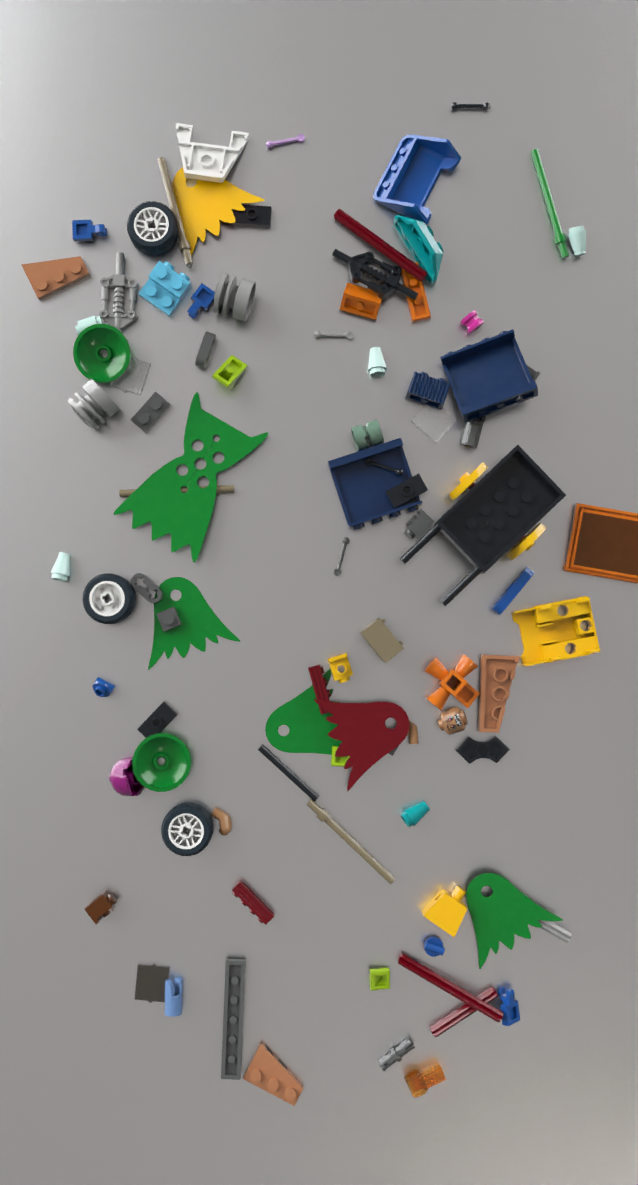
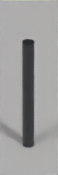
M263 744L260 746L258 751L314 802L318 799L319 795Z

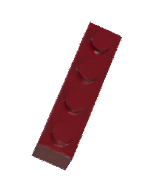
M319 664L308 667L317 700L332 702L329 700L331 696L330 691L325 686L328 685L327 680L322 675L324 673L323 666L320 667ZM319 706L321 714L328 713V711Z
M242 880L232 888V894L236 898L239 897L244 906L247 905L250 908L249 911L258 917L257 919L260 923L266 925L274 917L275 913Z

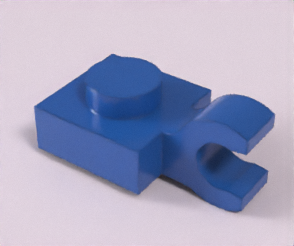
M72 220L74 242L93 241V235L106 237L107 228H105L104 224L93 225L92 220Z
M201 283L191 296V300L194 303L188 309V315L195 319L201 308L207 311L214 302L215 292Z
M505 987L498 989V996L504 1003L500 1005V1009L504 1014L502 1025L510 1026L520 1021L518 1000H514L515 993L512 988L507 990V994Z

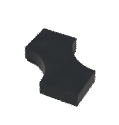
M468 736L455 749L469 764L480 758L491 759L498 763L510 750L496 736L487 741H475Z

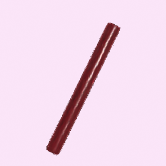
M338 209L335 212V220L420 282L425 280L428 274L427 271L343 210Z
M405 954L400 955L398 959L399 965L496 1022L502 1020L504 1015L502 1011Z

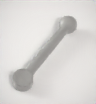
M316 331L314 334L316 338L341 337L348 340L354 338L352 332L337 334Z

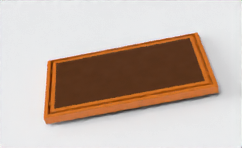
M576 503L563 567L564 571L638 583V513Z

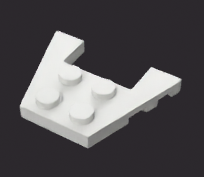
M176 123L185 178L223 183L247 144L249 133L232 131L229 147L191 142L193 125Z

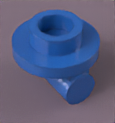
M99 677L93 684V690L99 697H108L115 688L114 685Z
M429 937L424 943V950L429 956L436 957L444 954L445 948L438 937Z

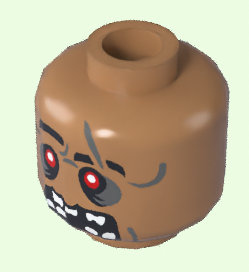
M454 707L442 711L441 719L438 720L441 731L445 730L447 734L452 735L464 731L468 721L464 710Z

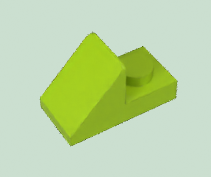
M231 355L212 375V378L232 390L236 380L244 373L248 365Z

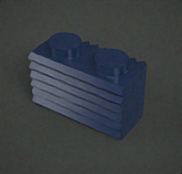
M414 372L405 398L442 410L451 384L447 383L443 378L435 379L429 377L425 372Z

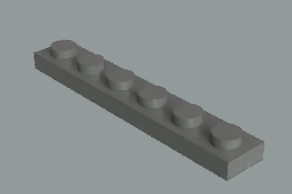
M226 959L221 1079H241L246 959Z

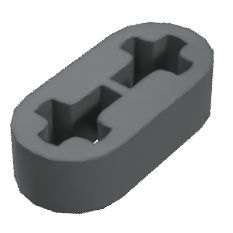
M205 332L196 357V366L206 368L215 343L216 334Z
M137 573L132 576L131 586L148 602L156 604L163 599L161 588L146 575ZM137 578H144L142 582L146 585L145 588L141 585L136 586L138 583L136 581ZM149 589L154 592L158 591L157 599L150 598L152 595L148 592Z

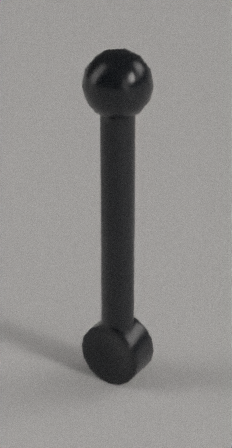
M453 102L451 108L453 110L458 108H483L488 110L490 109V103L458 104Z
M371 458L365 460L367 466L374 465L394 472L398 476L403 475L402 469L388 467L374 462Z

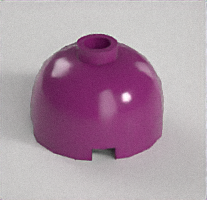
M133 757L123 758L115 763L109 775L113 789L123 796H138L144 789V786L140 784L133 772Z

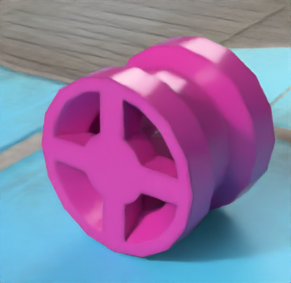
M476 310L469 313L460 322L467 327L469 334L475 332L485 323L483 319H479Z

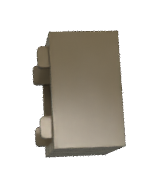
M377 618L363 629L360 634L384 663H387L404 649L402 646L404 642L401 640L398 642L385 626V619Z

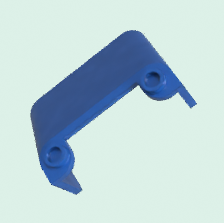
M413 134L406 135L400 140L373 193V197L376 202L408 218L424 221L428 225L432 213L424 205L442 170L447 172L454 171L461 160V156L448 139Z

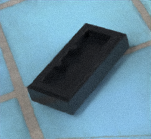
M242 205L245 208L244 211L233 209L235 217L233 225L271 227V206Z
M418 473L385 491V494L395 509L425 493L428 489Z
M164 701L137 730L145 738L161 733L178 714Z

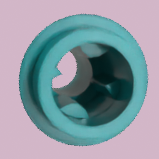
M422 801L403 810L404 813L400 816L410 828L412 825L415 826L430 809Z

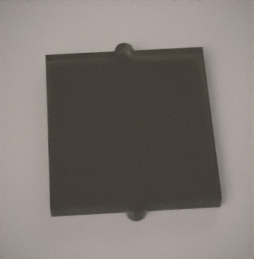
M138 964L135 1000L149 1001V1003H152V1001L165 1002V980H169L170 967L156 966V964L152 966Z

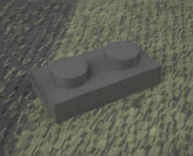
M155 392L131 418V421L143 432L147 433L171 405Z

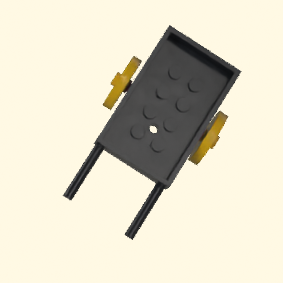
M519 445L513 448L477 484L475 480L489 467L482 462L471 474L466 472L459 479L461 483L449 496L454 501L466 488L469 491L400 558L406 564L441 531L475 568L440 600L444 606H447L480 573L484 574L505 553L512 561L524 550L528 551L535 545L534 541L546 530V527L541 522L537 523L566 496ZM481 521L486 522L487 526L485 528L481 526Z

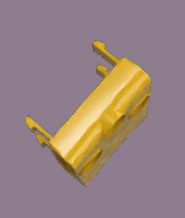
M587 596L511 612L513 621L520 628L524 652L521 655L522 666L550 663L600 653L590 598ZM560 605L565 608L563 616H560L557 612ZM582 621H586L588 624L586 631L580 628ZM568 643H571L573 651L568 654L565 647Z

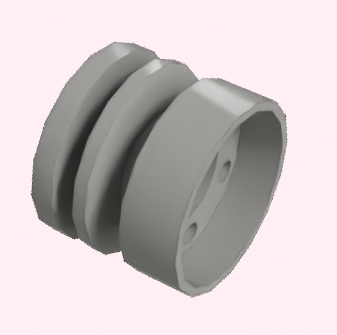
M223 273L215 289L213 311L219 314L223 308V315L227 316L232 308L233 318L247 321L255 296L256 282L243 278L239 286H237L236 276L233 275L229 281V274Z
M90 379L82 387L87 395L83 397L76 392L75 395L80 402L76 403L72 398L68 402L73 412L86 425L98 430L100 427L94 420L97 418L104 424L105 421L101 414L104 412L111 417L120 408L93 379Z

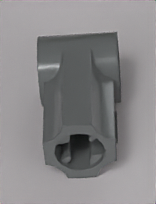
M486 416L481 417L479 423L473 421L466 423L461 445L477 449Z

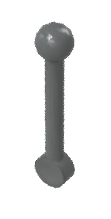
M347 537L342 539L341 554L337 569L334 570L336 576L341 575L340 568L347 544L350 542Z

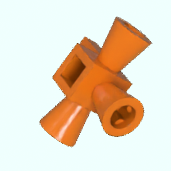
M463 654L455 670H447L440 660L435 657L424 671L439 679L438 684L441 687L426 699L439 710H442L451 694L466 708H469L480 693L469 685L464 677L476 669L478 665Z

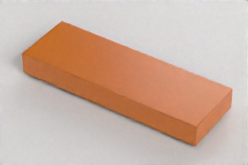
M401 268L400 275L403 285L419 293L416 300L406 296L412 323L431 319L423 282H420Z

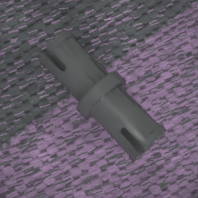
M406 1037L396 1047L392 1046L387 1054L378 1059V1065L380 1068L382 1067L383 1071H386L396 1061L400 1062L404 1055L415 1048V1045L410 1041L409 1037Z

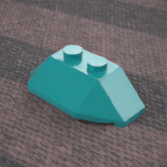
M396 215L393 225L416 263L418 262L419 266L427 271L426 279L432 288L437 281L444 252L439 242L436 243L433 238L434 233L430 226H426L424 221Z

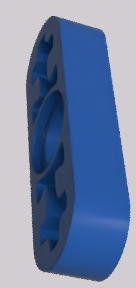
M526 566L494 604L492 610L500 615L530 580L534 572Z

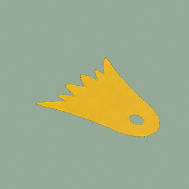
M183 167L176 173L172 182L186 239L190 243L191 255L197 238L199 237L202 242L205 241L206 229L218 236L220 232L219 220L235 223L232 209L244 211L245 208L241 203L265 201L238 188L227 180L220 183L196 179V185L188 187Z

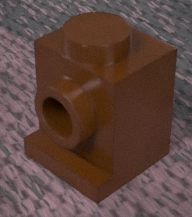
M106 890L85 907V911L94 923L97 924L103 917H106L113 911L112 907L117 903V899Z

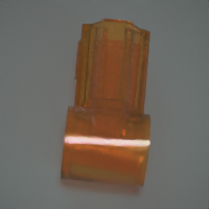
M439 1062L421 1071L413 1070L405 1075L404 1079L412 1096L417 1098L424 1095L428 1088L446 1080V1077Z

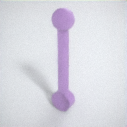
M299 134L295 138L275 142L268 141L266 146L271 149L273 146L295 141L302 143L305 140V136Z

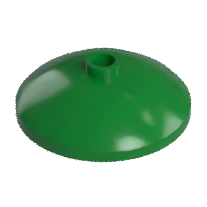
M94 324L85 328L76 338L73 347V357L78 370L86 378L93 379L95 382L105 383L114 381L124 374L130 363L131 350L128 340L120 330L107 324ZM104 350L108 352L107 357H103L102 352Z
M168 733L150 735L142 740L135 749L132 759L133 772L140 784L149 790L156 792L173 790L181 785L189 774L191 768L190 752L184 742L174 735ZM159 758H164L163 764L157 763Z

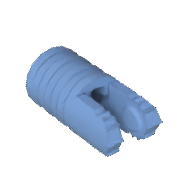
M181 977L174 978V986L171 979L165 980L166 1016L175 1017L182 1014Z

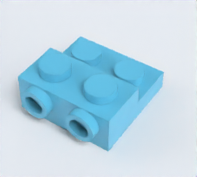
M159 261L148 275V281L138 294L171 317L192 286L189 282L190 278L183 272L178 274L174 271V266L169 262L165 261L162 263Z

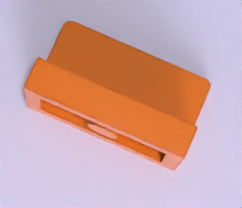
M347 283L340 310L376 320L382 299L378 297V293L368 288Z

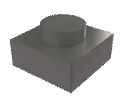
M175 607L156 614L163 632L182 625Z

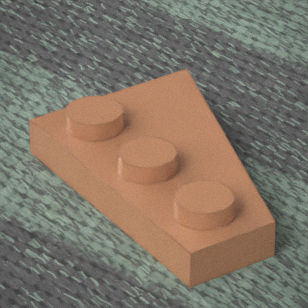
M81 256L21 264L39 300L90 276Z
M261 1041L243 1075V1079L295 1106L303 1091V1085L278 1061L274 1054L270 1053Z

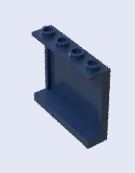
M513 329L503 331L491 338H484L478 343L466 345L460 350L448 352L440 357L464 423L538 396L537 384L532 380L515 339Z
M401 438L328 461V467L349 529L358 530L364 528V524L372 522V524L382 522V518L390 516V519L401 515L400 512L408 510V513L416 511L423 503L422 500L420 501L419 496L394 509L385 494V491L412 477ZM371 458L374 462L388 467L402 469L403 475L398 476L394 472L374 465L367 466L365 460Z

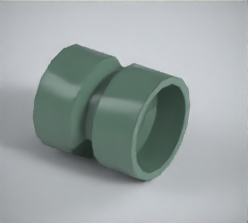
M377 419L366 422V426L360 424L351 427L352 436L358 451L369 448L370 444L376 446L384 443L383 434Z

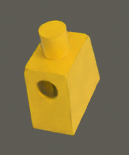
M456 886L451 894L442 889L422 910L423 916L455 937L467 911L466 905L461 902L467 892L459 886Z

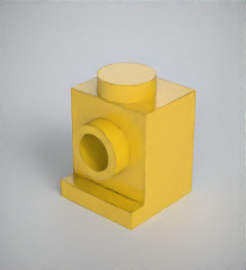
M347 653L327 659L334 681L338 680L339 683L350 680L349 676H352L353 673ZM343 665L345 668L342 673L338 671V666Z

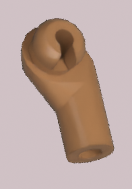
M409 720V744H419L417 726Z
M215 807L211 816L219 820V833L226 836L232 829L231 818L228 814Z

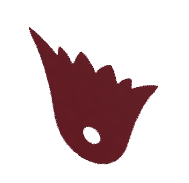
M314 699L319 706L333 714V716L327 717L326 720L338 724L337 727L328 733L329 737L343 741L337 748L335 756H350L344 766V769L353 767L348 780L347 792L370 767L399 746L408 734L409 718L403 708L395 703H338ZM388 718L396 720L397 725L394 729L386 727L385 721Z

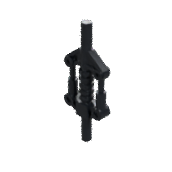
M335 249L332 254L337 259L349 264L350 278L353 283L360 282L366 285L367 288L378 293L380 299H386L389 294L397 290L416 300L419 293L399 283L402 271L400 266L393 267L384 261L381 262L374 258L372 252L350 257ZM373 262L391 274L387 277L386 274L383 275V272H378L377 269L374 270L368 264ZM362 271V274H367L366 276H371V279H376L375 281H380L384 285L380 287L371 281L368 282L362 279L360 272Z

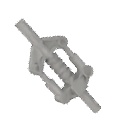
M118 252L116 274L100 280L103 309L99 312V316L108 325L121 331L137 319L134 307L139 285L135 279L124 275V253ZM109 288H115V304H113V308H115L113 313L115 314L107 311ZM124 289H129L130 311L122 315L124 313Z

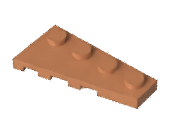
M481 655L479 732L499 733L506 701L510 695L509 690L515 677V669L520 656Z

